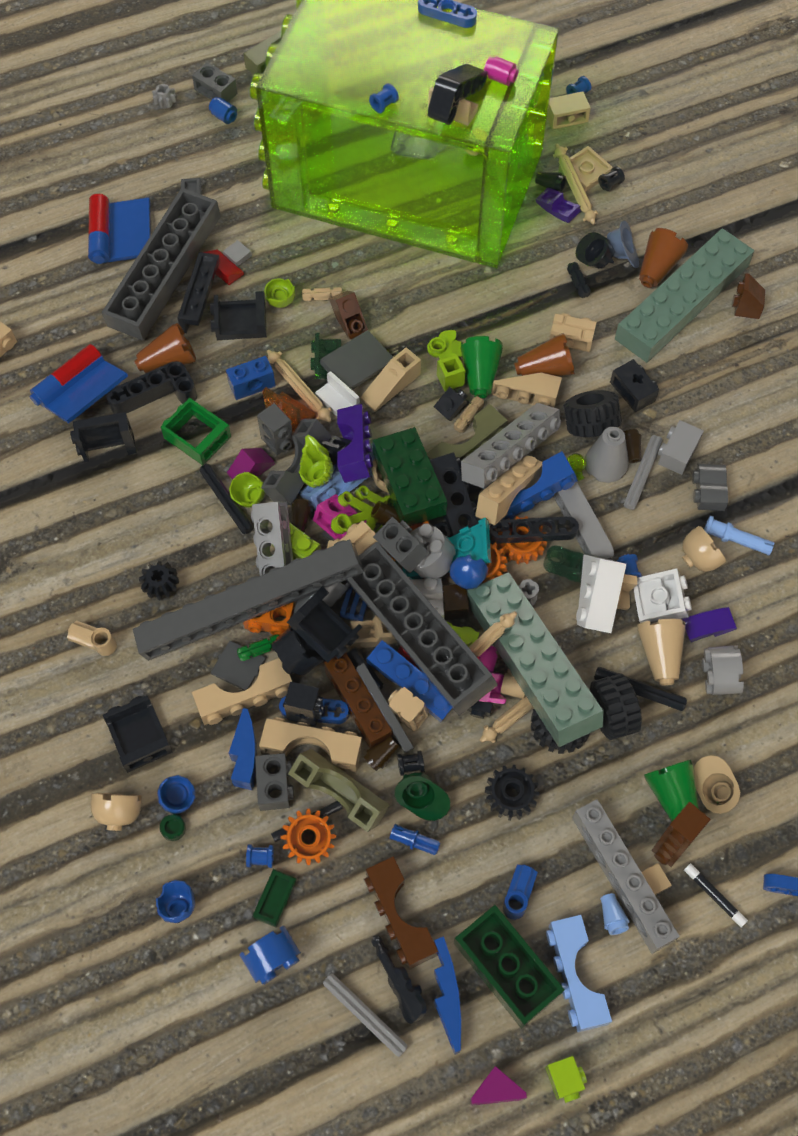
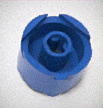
M284 925L279 927L282 931L281 933L276 934L272 931L249 946V954L246 955L245 952L239 954L255 983L260 981L265 985L277 977L276 970L282 966L287 970L300 961L297 956L301 952Z

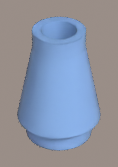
M611 893L602 896L600 900L602 903L604 928L608 930L610 935L626 932L629 929V919L617 901L615 894Z

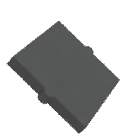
M229 641L223 653L218 655V661L210 673L245 691L251 686L255 677H258L259 666L264 664L266 657L262 655L250 656V659L241 661L238 657L237 649L242 646Z

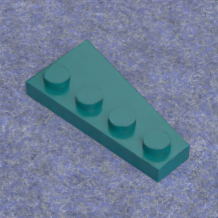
M486 518L479 520V524L471 528L467 526L459 530L460 533L448 538L456 551L452 562L457 557L470 555L473 560L483 559L485 564L491 563L489 521ZM402 566V571L406 574L407 577H410L412 579L423 578L420 577L414 570L411 573H409Z

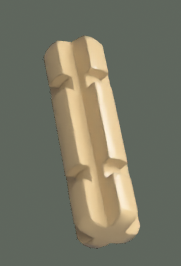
M328 287L314 288V290L306 288L302 290V298L304 301H311V299H314V301L329 300V298L342 293V288L333 287V289H330Z
M476 396L472 399L471 404L466 407L460 418L454 423L456 431L463 433L466 430L467 425L472 422L474 416L478 413L477 411H480L484 406L482 398Z

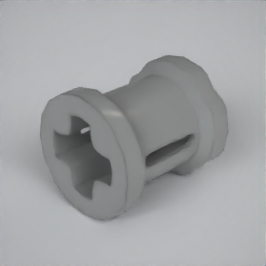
M526 579L521 582L519 588L527 600L530 599L529 603L533 606L537 601L539 586L531 579Z

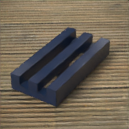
M350 585L340 611V618L363 622L367 605L363 601L359 615L355 614L360 599L357 593L355 594L350 613H347L353 591H355Z

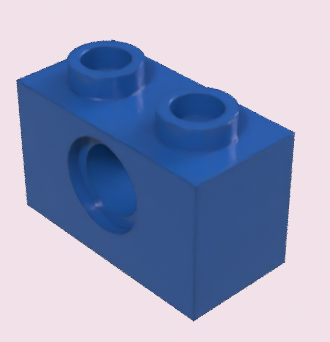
M266 356L226 369L228 383L236 400L276 386L274 372Z

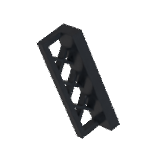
M203 252L198 254L177 317L179 325L186 334L189 325L199 326L220 262L219 255Z

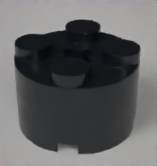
M291 626L272 643L273 650L282 662V668L288 674L306 675L324 661Z

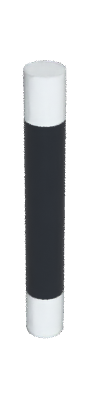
M691 863L684 869L740 927L748 921Z

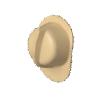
M711 755L702 757L694 766L696 790L702 803L708 810L718 814L727 813L735 808L739 802L740 789L736 778L725 760Z

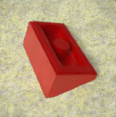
M218 249L203 252L219 255L220 262L216 275L228 285H231L244 275V272Z

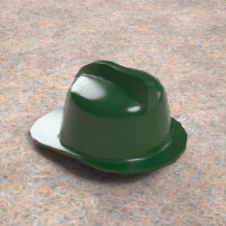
M414 772L405 774L395 788L394 796L397 802L424 820L435 821L447 815L450 809L451 801L448 794L432 782L431 778L424 773Z

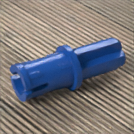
M394 824L389 839L410 846L412 850L417 848L432 855L438 853L440 842L419 834V830L415 832L398 824Z

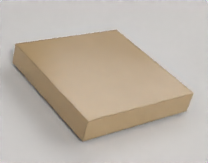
M589 146L570 157L585 192L599 183L598 178L600 175L609 173L613 168Z

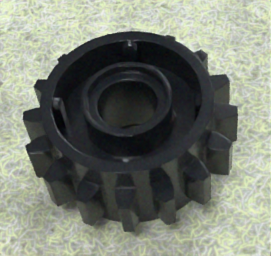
M513 765L512 768L507 769L506 766H503L501 772L497 770L493 772L494 778H488L487 783L490 786L485 787V793L490 795L486 797L485 801L486 803H492L490 810L499 812V818L504 815L511 821L512 817L516 816L518 820H521L523 813L530 815V807H536L537 802L534 799L539 798V792L534 790L538 788V782L532 781L533 774L528 775L525 773L526 768L523 767L519 770L516 769V765ZM513 788L518 792V796L510 797L505 791Z

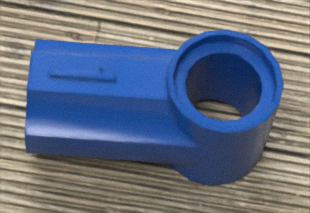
M518 864L516 866L503 903V912L509 919H520L526 911L538 874L532 867ZM517 900L522 908L514 910L509 906L508 902Z

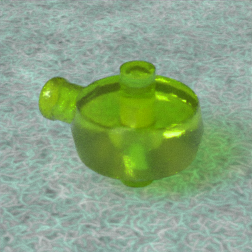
M578 453L571 454L567 457V460L576 474L577 480L585 479L582 473L586 467L585 458Z

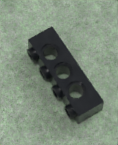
M453 452L430 459L447 500V512L443 518L451 530L450 537L460 533L459 530L465 528L458 523L459 516L467 518L469 528L479 524L475 516L477 509L475 502L470 500L468 491H470L469 484L462 481L460 458L456 457ZM444 474H451L454 478V483H446L444 481ZM451 496H459L461 505H454L451 502Z

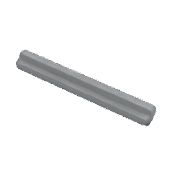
M652 435L624 502V507L634 510L662 442V438Z
M331 973L324 980V986L397 1057H400L406 1051L407 1044L334 974Z

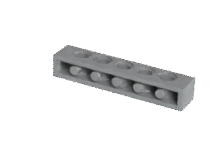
M536 403L461 461L462 481L485 489L559 429L561 425L560 409Z
M598 799L577 809L572 817L574 823L651 954L673 943L680 937Z

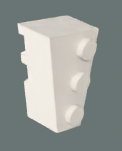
M584 554L579 607L576 614L577 625L587 629L607 633L612 632L626 569L625 563Z

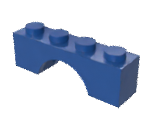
M562 451L542 462V474L539 480L532 487L521 490L516 495L507 515L501 520L513 519L520 512L531 510L535 504L542 500L547 501L551 499L555 493L571 488L578 481Z
M383 640L367 657V663L380 674L393 681L399 687H405L413 693L414 697L417 696L422 700L429 714L440 723L451 711L452 707L424 673Z

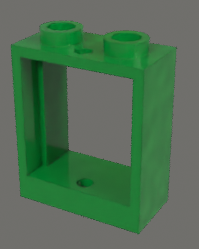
M191 398L185 403L180 404L177 411L170 418L165 419L161 426L164 439L202 466L231 438L229 425ZM193 416L213 429L196 448L176 434Z

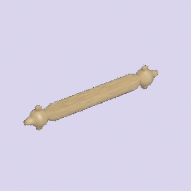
M556 144L553 157L559 158V165L566 176L578 205H580L581 211L585 213L582 219L584 222L587 221L595 225L598 212L597 210H592V204L570 158L566 155L568 148Z
M267 350L269 363L275 364V369L313 412L318 413L316 419L330 423L332 421L330 418L331 408H323V403L285 360L280 359L282 355L280 351L272 352Z
M514 611L510 614H503L500 617V622L494 623L469 646L470 650L479 657L503 635L505 628H510L514 625L517 613Z
M525 696L495 720L492 727L485 725L483 727V735L479 741L481 743L485 741L496 742L498 733H503L533 709L528 698Z

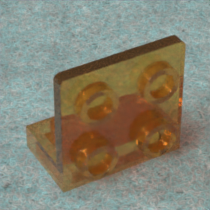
M267 387L263 389L265 407L268 408L275 403L291 420L292 432L296 430L302 419L316 418V413L286 393L281 392L278 395Z

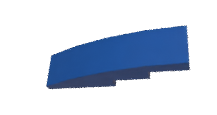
M443 936L434 940L442 967L434 969V975L442 993V997L435 999L434 1004L454 1055L461 1051L460 999L453 962Z

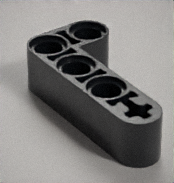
M465 63L440 74L433 88L427 116L450 125L455 118L459 101L481 91L486 83L488 72Z
M174 361L113 388L107 393V400L113 414L129 413L173 392L181 403H185L189 398L195 401L197 393L193 379L185 366L179 361Z

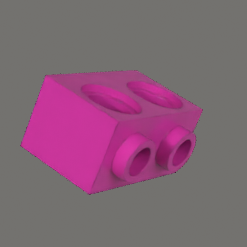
M335 494L317 505L313 521L331 537L341 540L347 533H335L331 529L332 519L339 514L351 516L358 512L351 506H341L338 502V495Z

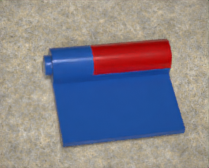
M103 194L91 195L89 198V259L96 264L137 258L151 236L150 198L110 203L108 197Z
M89 344L30 390L31 395L29 397L36 406H43L69 424L126 379L128 374L105 361L100 352L92 344Z

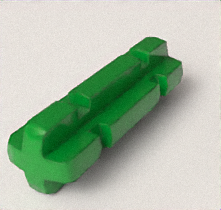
M279 634L270 636V639L264 638L249 644V647L245 645L238 648L237 654L239 659L245 661L250 659V656L256 657L270 652L272 643Z

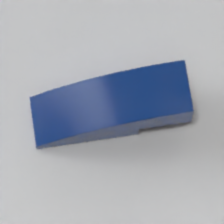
M243 708L229 750L231 761L236 762L231 781L233 786L253 790L256 777L255 756H257V742L249 711Z

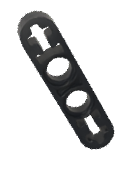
M568 516L500 520L496 525L491 524L489 533L490 539L499 544L571 540L576 537L579 524L575 518ZM547 525L552 531L548 534H543L539 531V527ZM556 525H558V533H555ZM565 525H569V528H571L570 532L564 528ZM524 526L529 532L526 535H520L516 532V529ZM510 527H512V535H509V534H510V531H509V528H510ZM498 528L503 532L502 535H498V532H496Z

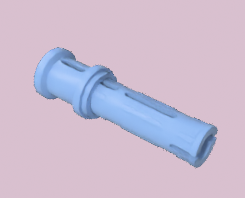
M709 516L704 528L707 534L721 538L722 542H728L729 540L768 556L771 554L774 546L773 541L734 528L732 523L728 522L726 524L717 521L713 516Z

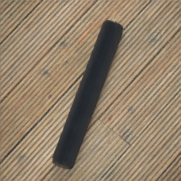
M205 464L201 466V475L242 534L251 532L253 530L252 524L239 505L232 500L229 491L211 465Z
M598 667L594 679L599 680L619 673ZM625 676L631 683L636 695L679 711L685 709L687 698Z

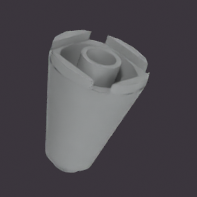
M606 428L586 453L584 465L590 476L592 474L600 482L611 483L618 481L626 473L629 461L625 434L620 428Z

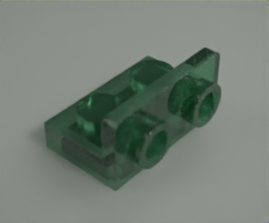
M320 332L315 333V340H311V353H315V358H311V371L315 370L316 379H327L328 372L320 364V360L341 347V339H320Z

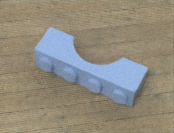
M578 915L551 922L548 927L549 930L546 931L549 946H554L556 956L553 957L557 973L561 972L564 983H561V986L565 989L562 994L564 999H569L571 1010H568V1016L572 1027L576 1026L577 1032H582L609 1025L612 1019L605 995L586 988L580 982L575 970L576 955L589 941L582 916Z

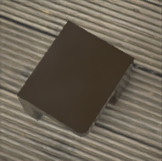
M457 584L442 586L444 620L468 618L469 607L466 589Z

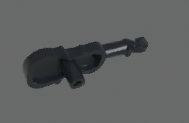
M378 935L373 936L371 943L376 947V955L379 957L388 975V983L399 1001V1008L404 1019L409 1024L420 1021L425 1016L427 1009L426 1003L421 996V986L418 984L412 986L407 970L404 967H395L388 954L389 949L384 946L382 938Z

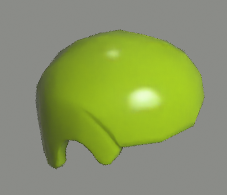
M272 279L265 286V299L273 307H287L295 298V286L292 285L289 279Z
M250 472L238 474L231 481L229 487L230 496L239 505L250 508L253 504H259L264 499L265 492L261 488L264 482Z

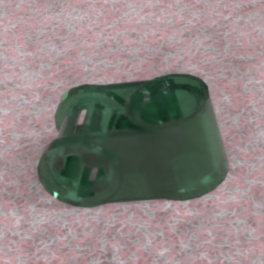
M557 545L551 546L547 550L543 566L549 573L565 577L574 582H581L584 554ZM555 557L559 562H555L551 558Z

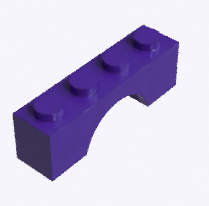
M362 404L338 409L337 424L342 437L352 440L347 447L337 452V464L344 483L368 478L370 477V467H373L370 455L373 450L369 439L372 438L369 426L371 424L370 414L368 411L365 412Z

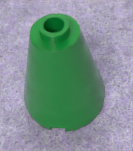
M489 336L469 337L466 339V343L461 342L460 348L469 390L474 397L478 396L484 399L492 393L493 382L503 351V343L496 338L495 342L489 341Z
M691 760L644 774L646 782L671 822L689 801L698 808L694 768Z

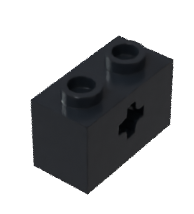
M634 359L614 369L612 372L610 383L634 412L656 401L659 392L657 383L649 378L644 368L638 365Z
M290 681L284 701L287 720L304 722L316 727L317 720H322L325 706L322 705L323 697L320 696L319 688Z

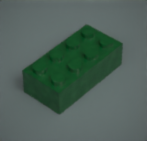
M413 427L372 440L373 456L400 522L403 520L408 526H412L446 515V497L416 428Z
M496 905L491 907L454 938L453 944L521 1029L556 1000L565 990Z

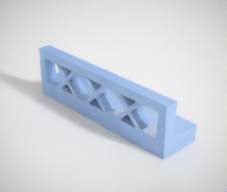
M371 452L370 455L373 461L375 460V458L373 456V452ZM336 463L333 465L334 472L332 478L327 484L316 488L307 485L299 491L301 498L309 500L316 511L317 505L335 494L339 496L345 491H352L367 478L344 483ZM370 467V476L372 475V467Z

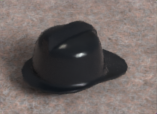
M588 233L580 240L576 247V258L587 266L601 269L608 263H614L612 259L614 248L609 243V240L599 233Z

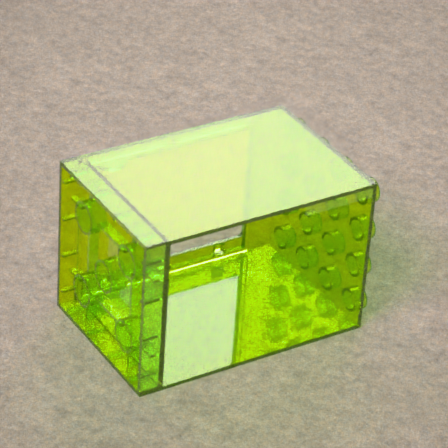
M297 0L295 14H287L283 20L282 38L279 44L271 43L268 48L264 73H255L250 85V97L258 101L254 127L256 131L262 132L258 156L260 161L266 162L262 186L270 192L271 207L497 269L542 155L559 28L476 9V24L471 28H463L420 14L418 11V0ZM443 9L442 11H443V12H451L452 10H451V9ZM495 56L516 63L518 76L514 83L511 82L507 86L491 80L487 76L483 89L465 98L478 104V112L468 126L454 120L450 125H447L427 116L428 91L431 87L434 88L440 74L465 63L484 70L488 58H494ZM389 83L397 90L399 100L385 107L384 112L377 113L370 105V95L373 93L377 94L385 84ZM464 149L478 152V155H469Z

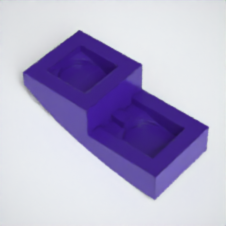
M550 188L545 189L536 198V203L544 210L567 223L581 212L580 205L564 200L563 193Z
M729 607L706 611L682 619V621H685V629L690 642L711 635L717 637L737 630Z

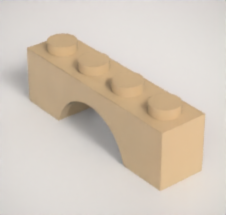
M526 455L509 468L508 471L503 473L479 494L475 516L480 519L486 518L490 524L496 525L507 515L516 495L521 490L532 487L539 480L542 474V462L533 456Z
M278 658L260 665L257 680L245 691L238 693L226 692L213 683L193 691L192 695L204 725H213L229 715H240L243 708L259 707L266 704L272 698L285 697L292 680L290 675L282 668V662Z
M278 717L273 718V720L266 718L259 744L262 754L285 753L287 756L291 750L300 745L313 744L324 749L329 755L331 763L339 769L352 772L357 771L362 749V737H359L358 734L350 731L339 733L329 727L313 728L304 722H297V724L288 723L287 720Z

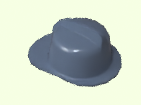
M622 221L620 228L607 234V239L614 248L613 257L628 259L634 268H638L639 258L633 243L631 229L626 221Z

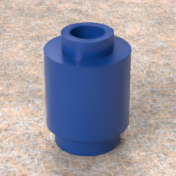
M215 97L211 100L209 110L212 115L225 124H230L236 120L237 108L223 98Z

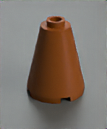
M656 228L654 232L652 230L650 233L639 275L643 286L647 288L656 287L686 254L688 244L683 237L681 240L675 237L676 232L666 228Z
M178 323L170 326L136 354L137 359L134 361L140 372L148 373L174 361H179L183 365L196 361L193 348L189 340L184 336L185 333Z
M559 334L517 357L518 362L514 363L517 375L522 374L523 376L535 373H545L554 376L575 375L570 350L566 345L565 334Z

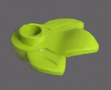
M455 330L441 332L439 337L433 338L427 345L428 353L433 357L439 358V360L456 354L459 358L462 357L461 342L456 340Z

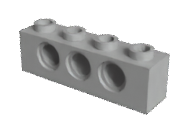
M287 502L252 505L251 519L255 528L253 540L257 547L256 566L259 569L260 576L268 573L274 567L281 568L293 561ZM269 521L272 523L271 532L268 530L267 527ZM272 544L275 547V552L273 555L270 552V546Z

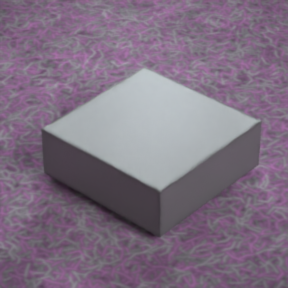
M238 240L223 251V254L237 267L252 256L251 251Z

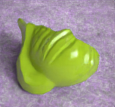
M307 435L302 449L303 454L300 460L299 474L305 484L316 488L330 481L334 468L327 449L314 437Z

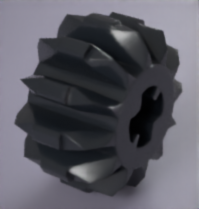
M158 560L155 566L149 563V569H142L143 576L139 577L142 591L147 593L150 599L156 596L157 600L160 601L162 595L170 598L169 592H176V585L179 584L177 570L172 568L168 562L162 565V562Z

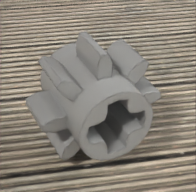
M160 84L156 87V90L152 91L154 104H159L160 108L168 109L173 103H176L174 88L170 89L168 85Z

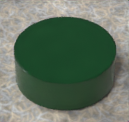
M171 814L162 819L160 832L166 840L177 841L185 834L186 825L180 816Z

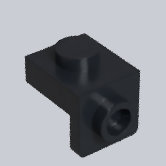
M449 387L433 407L447 420L452 421L464 405L468 406L471 403L467 400L468 395L460 388L455 390Z
M333 435L328 442L322 440L320 444L329 452L331 461L337 463V452L347 447L352 440Z
M477 701L466 711L471 712L470 715L473 717L484 719L485 716L490 717L493 704Z

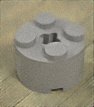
M426 523L410 533L412 536L417 533L426 542L423 547L429 552L414 568V571L420 577L437 579L450 570V565L456 551L451 541L438 528Z
M738 645L708 647L704 649L702 668L703 672H707V680H705L706 694L743 693L744 682H739L741 674H743V663Z

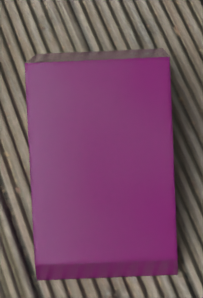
M262 448L241 449L230 466L227 475L232 480L238 474L250 472L258 477L274 466L275 462Z
M495 1066L470 1099V1105L521 1101L527 1099V1095L522 1088Z

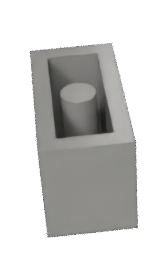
M679 420L676 428L672 426L666 437L669 439L668 443H662L657 455L661 457L658 464L683 475L704 430Z

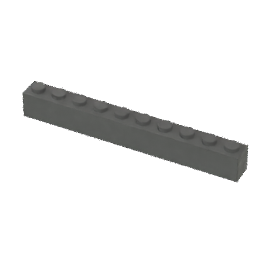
M350 539L339 541L330 548L317 550L312 555L303 559H295L290 564L281 568H273L262 576L251 577L245 583L229 586L225 591L218 594H210L199 602L188 603L182 609L166 612L160 618L152 621L142 622L140 626L133 628L138 652L148 661L313 594L322 586L327 588L362 574L364 570L357 550Z

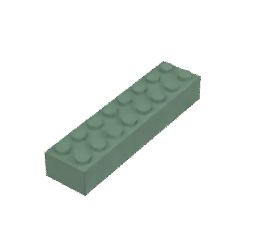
M722 228L618 324L615 340L648 363L749 267L755 250Z
M505 573L480 584L477 588L467 590L469 608L484 631L488 630L494 623L500 622V617L503 614H510L514 611L517 613L514 625L510 628H505L503 635L493 645L558 747L602 728V708L510 573Z

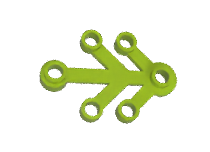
M364 485L355 490V497L348 491L343 492L338 496L339 504L343 507L351 505L362 512L351 516L346 514L337 515L332 519L331 529L337 534H344L351 525L366 520V524L374 531L376 522L371 517L373 507L363 501L368 499L375 504L378 501H386L393 505L391 497H381ZM381 525L374 532L377 533L383 526Z

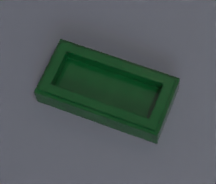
M273 869L252 918L277 928L297 879Z

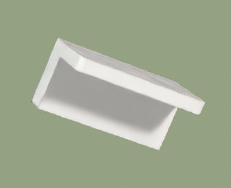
M331 371L327 373L328 383L315 392V395L327 408L330 407L331 412L336 416L338 409L360 404L359 396Z

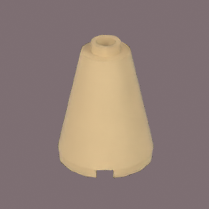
M658 619V622L652 625L650 621L637 625L654 680L660 682L662 686L673 685L674 680L679 679L686 627L685 621L682 622L681 619Z

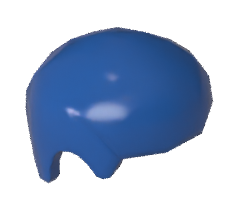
M470 555L457 557L450 565L452 581L464 589L477 588L488 575V567L484 560H473Z
M179 775L168 777L158 788V802L167 812L172 814L182 813L189 809L195 800L194 786L186 777Z
M173 880L165 883L162 886V894L156 898L158 915L165 922L180 923L190 917L194 911L196 903L193 890L185 881Z

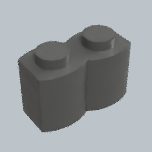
M698 464L697 470H694L692 474V483L696 484V489L693 492V502L697 503L698 510L725 511L728 504L726 465Z

